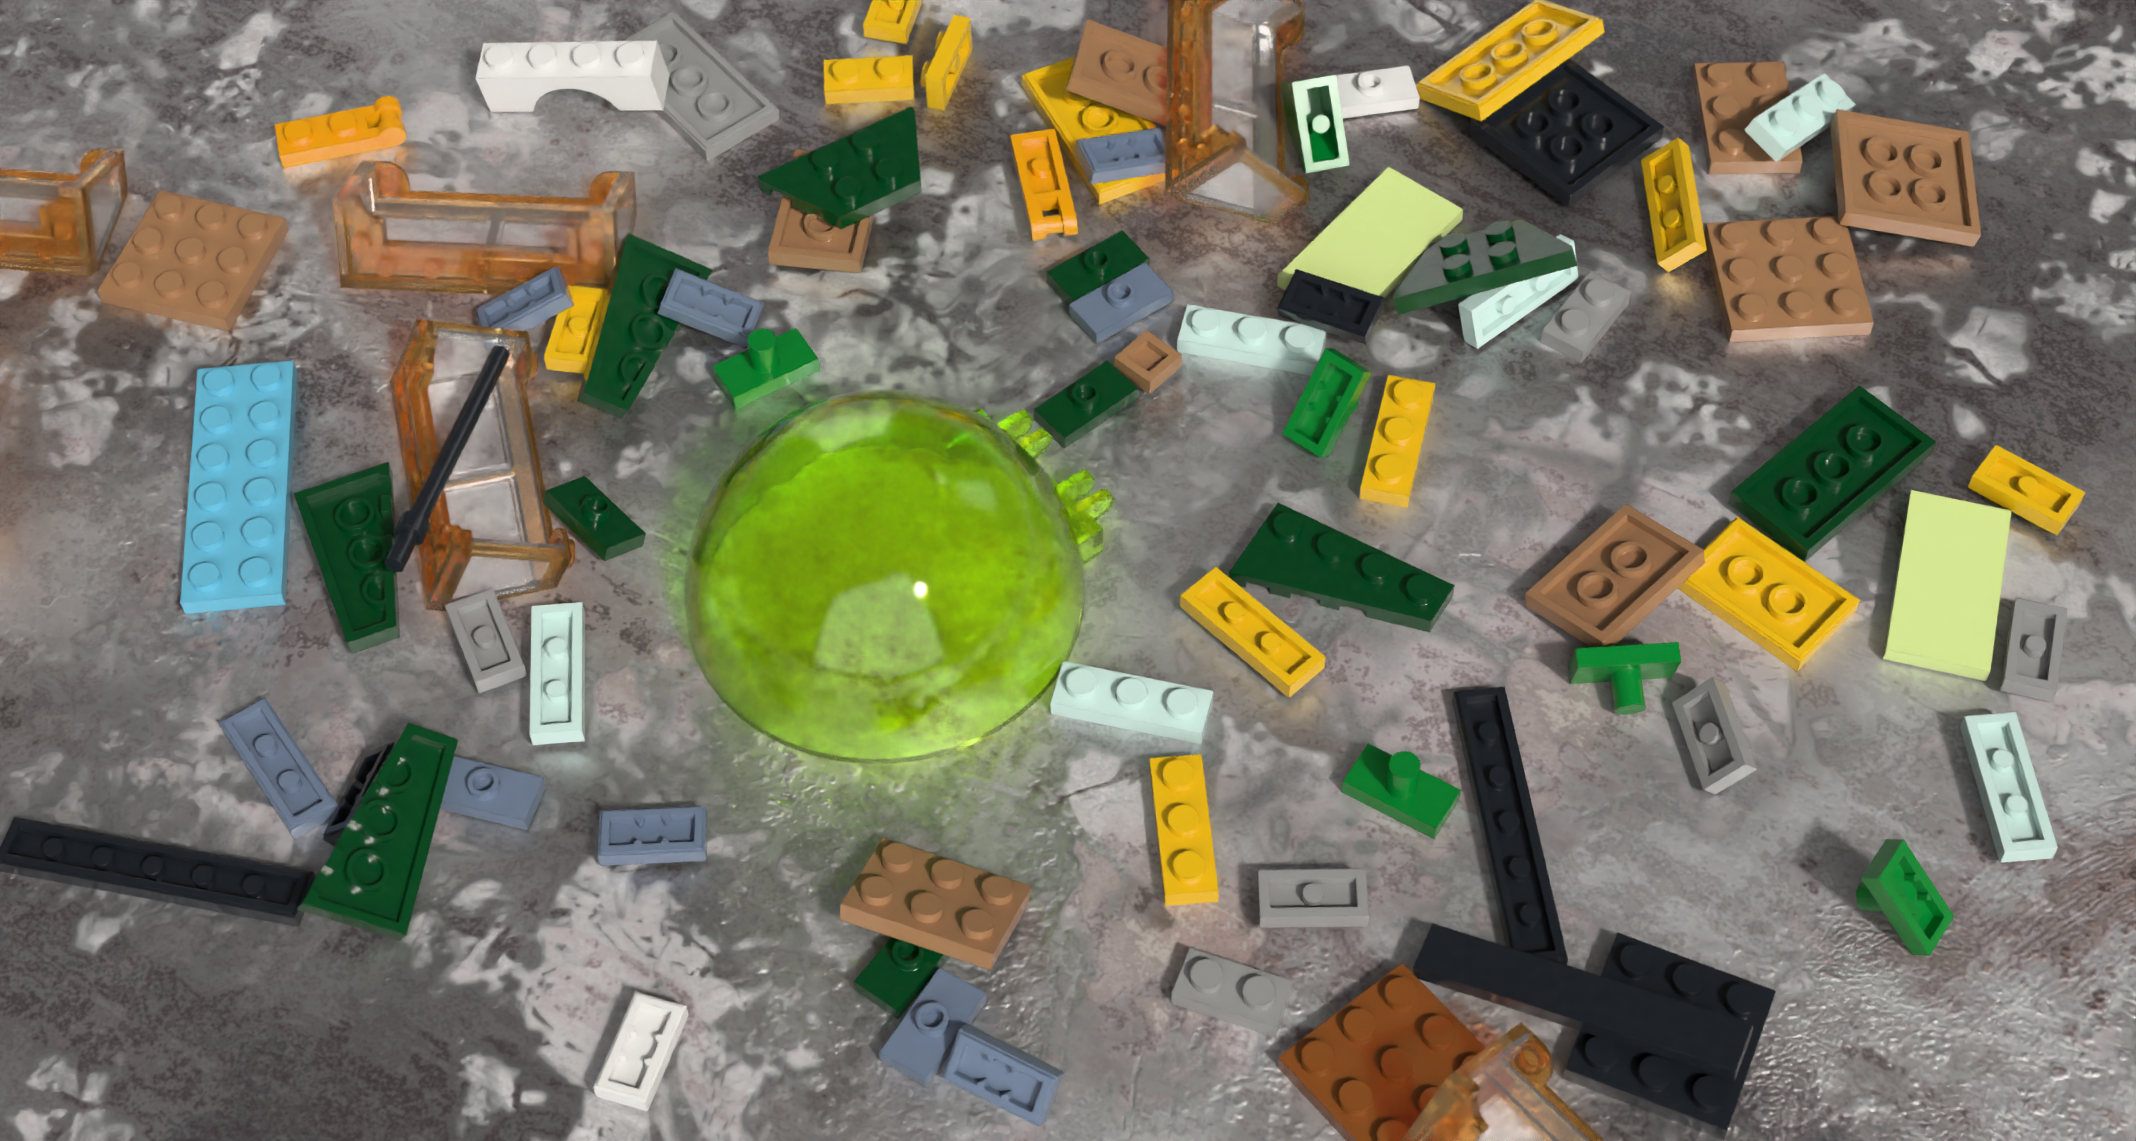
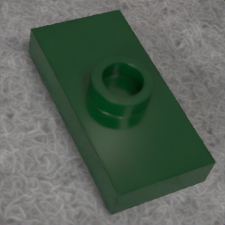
M1121 230L1046 271L1047 283L1069 306L1070 303L1145 262L1149 265L1150 258Z
M1106 360L1034 409V420L1064 448H1067L1138 399V387Z
M583 476L546 490L543 504L603 561L643 546L646 533L587 477Z
M891 937L854 980L855 991L898 1019L926 987L939 967L942 968L948 961L950 956Z

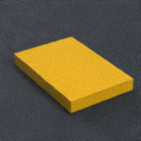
M1736 517L1703 549L1705 563L1677 588L1795 671H1798L1857 611L1860 599L1739 517Z

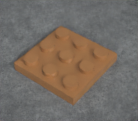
M1836 109L1830 125L1839 225L1971 247L1975 246L1981 236L1969 131Z
M159 190L97 290L102 303L230 332L289 231L286 219L280 216Z
M1838 216L1706 223L1704 236L1729 343L1870 335L1874 324L1848 226L1839 225Z

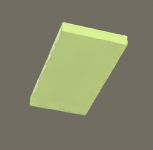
M1387 167L1278 274L1277 286L1286 291L1295 270L1298 269L1382 296L1385 299L1410 273L1429 245L1439 242L1462 221L1463 209L1396 170Z
M1914 490L1910 491L1906 506L1883 659L1987 681L1991 671L2011 510Z

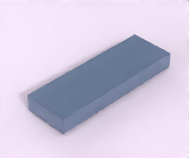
M266 697L219 722L223 733L294 840L331 820L338 804Z

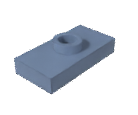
M1160 128L1076 140L1074 153L1090 184L1174 172L1177 162Z
M1145 262L1070 303L1069 315L1098 344L1173 302V290Z
M556 266L476 308L475 311L482 337L492 349L494 346H498L529 329L539 326L543 321L574 306L566 278L559 267Z
M675 269L658 314L747 348V338L755 329L764 303Z
M454 756L440 809L528 830L546 789L545 780L541 776Z
M706 806L600 810L598 841L600 866L707 861Z
M939 967L879 1052L880 1061L927 1087L950 1055L959 1028L966 1024L971 1025L986 1003V992Z
M966 1024L959 1028L941 1078L1039 1127L1047 1120L1064 1072Z

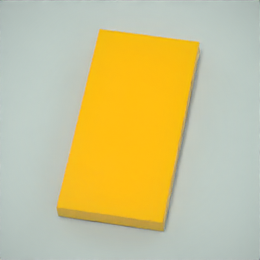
M1534 0L1415 84L1419 99L1483 121L1605 33L1603 20L1545 0Z
M1075 56L1021 75L1022 87L1050 129L1055 128L1059 144L1099 205L1181 175V163L1174 154L1177 160L1174 172L1090 184L1074 153L1076 140L1148 130L1157 127L1150 120L1067 91L1066 87Z

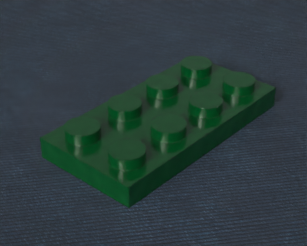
M1859 385L1735 487L1730 493L1728 503L1805 562L1933 453L1936 441Z

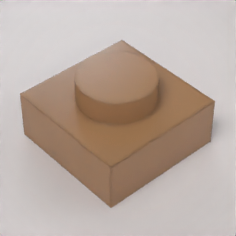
M1145 330L1114 357V367L1131 382L1148 394H1151L1182 367V354Z

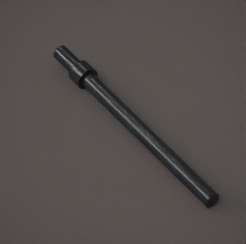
M494 346L491 349L411 510L405 511L402 514L395 528L397 538L384 562L385 566L391 571L402 572L415 546L423 543L431 527L429 518L510 357V353L506 348Z

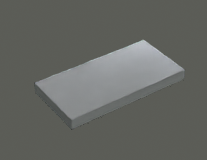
M675 11L622 40H657L670 76L663 110L654 111L707 162L780 119L778 107Z

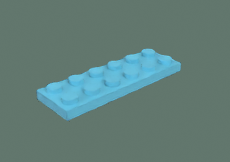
M293 360L197 369L180 604L185 614L286 605L298 374Z

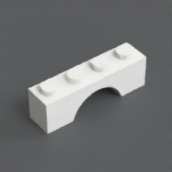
M657 40L483 43L475 79L490 112H534L535 104L542 95L559 89H578L597 94L611 102L619 111L663 110L670 74Z

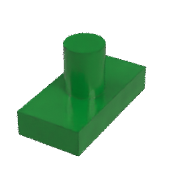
M797 328L775 336L774 332L769 329H756L747 338L748 350L712 366L714 379L735 410L820 371L818 357Z
M1325 348L1282 434L1320 458L1329 457L1350 415L1357 410L1358 399L1372 371L1334 348Z
M1679 642L1575 648L1567 665L1570 684L1611 682L1614 711L1616 714L1629 715L1642 712L1646 709L1642 680L1673 677L1681 663Z
M1368 743L1343 780L1341 792L1435 839L1459 802L1461 789L1421 770L1420 760L1411 752L1400 751L1391 755Z
M1886 839L1861 877L1862 881L1856 890L1857 904L1865 912L1884 913L1912 955L1930 956L1953 920L1954 915L1905 840Z

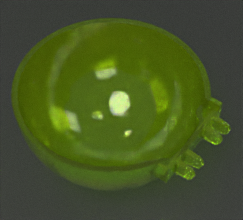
M894 389L849 392L807 404L774 422L751 440L726 467L702 506L690 540L684 577L685 617L689 641L696 661L707 682L719 698L740 719L763 735L784 746L809 755L859 764H895L924 760L949 754L970 746L1000 731L1025 713L1057 679L1063 661H1068L1078 639L1084 616L1086 590L1083 565L1104 552L1103 528L1096 521L1102 515L1109 512L1115 498L1105 488L1077 503L1082 496H1085L1093 489L1094 482L1096 481L1086 469L1057 484L1036 461L1039 455H1043L1050 448L1053 440L1050 434L1044 428H1039L1034 433H1030L1019 440L1021 436L1028 433L1034 421L1024 409L1015 412L1014 415H1010L996 424L980 408L972 411L958 403L934 395Z

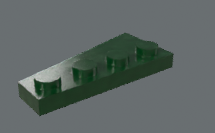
M628 233L620 243L577 401L622 418L629 411L653 371L655 363L663 350L668 346L680 323L658 314L675 269L704 280L709 278L713 270Z
M389 461L294 493L350 653L354 654L400 638L397 572L388 569L384 563L396 540L393 473Z
M1280 503L1276 504L1229 571V578L1241 587L1246 588L1248 582L1269 587L1270 594L1290 598L1292 593L1320 600L1319 606L1335 610L1347 606L1365 611V615L1368 618L1429 633L1453 598L1455 585Z
M408 723L402 729L297 907V910L396 940H402L407 935L458 739Z

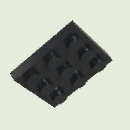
M1569 58L1483 121L1474 118L1470 120L1469 134L1569 208L1662 139L1664 126Z
M1617 932L1601 976L1753 1023L1752 1035L1736 1080L1582 1031L1578 1033L1562 1079L1724 1140L1776 990Z

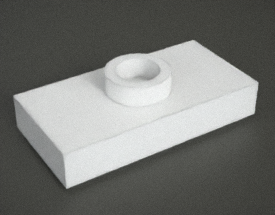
M1409 65L1336 75L1343 119L1417 109L1419 107L1420 97Z
M635 992L593 1087L595 1096L648 1111L688 1018L687 1006Z

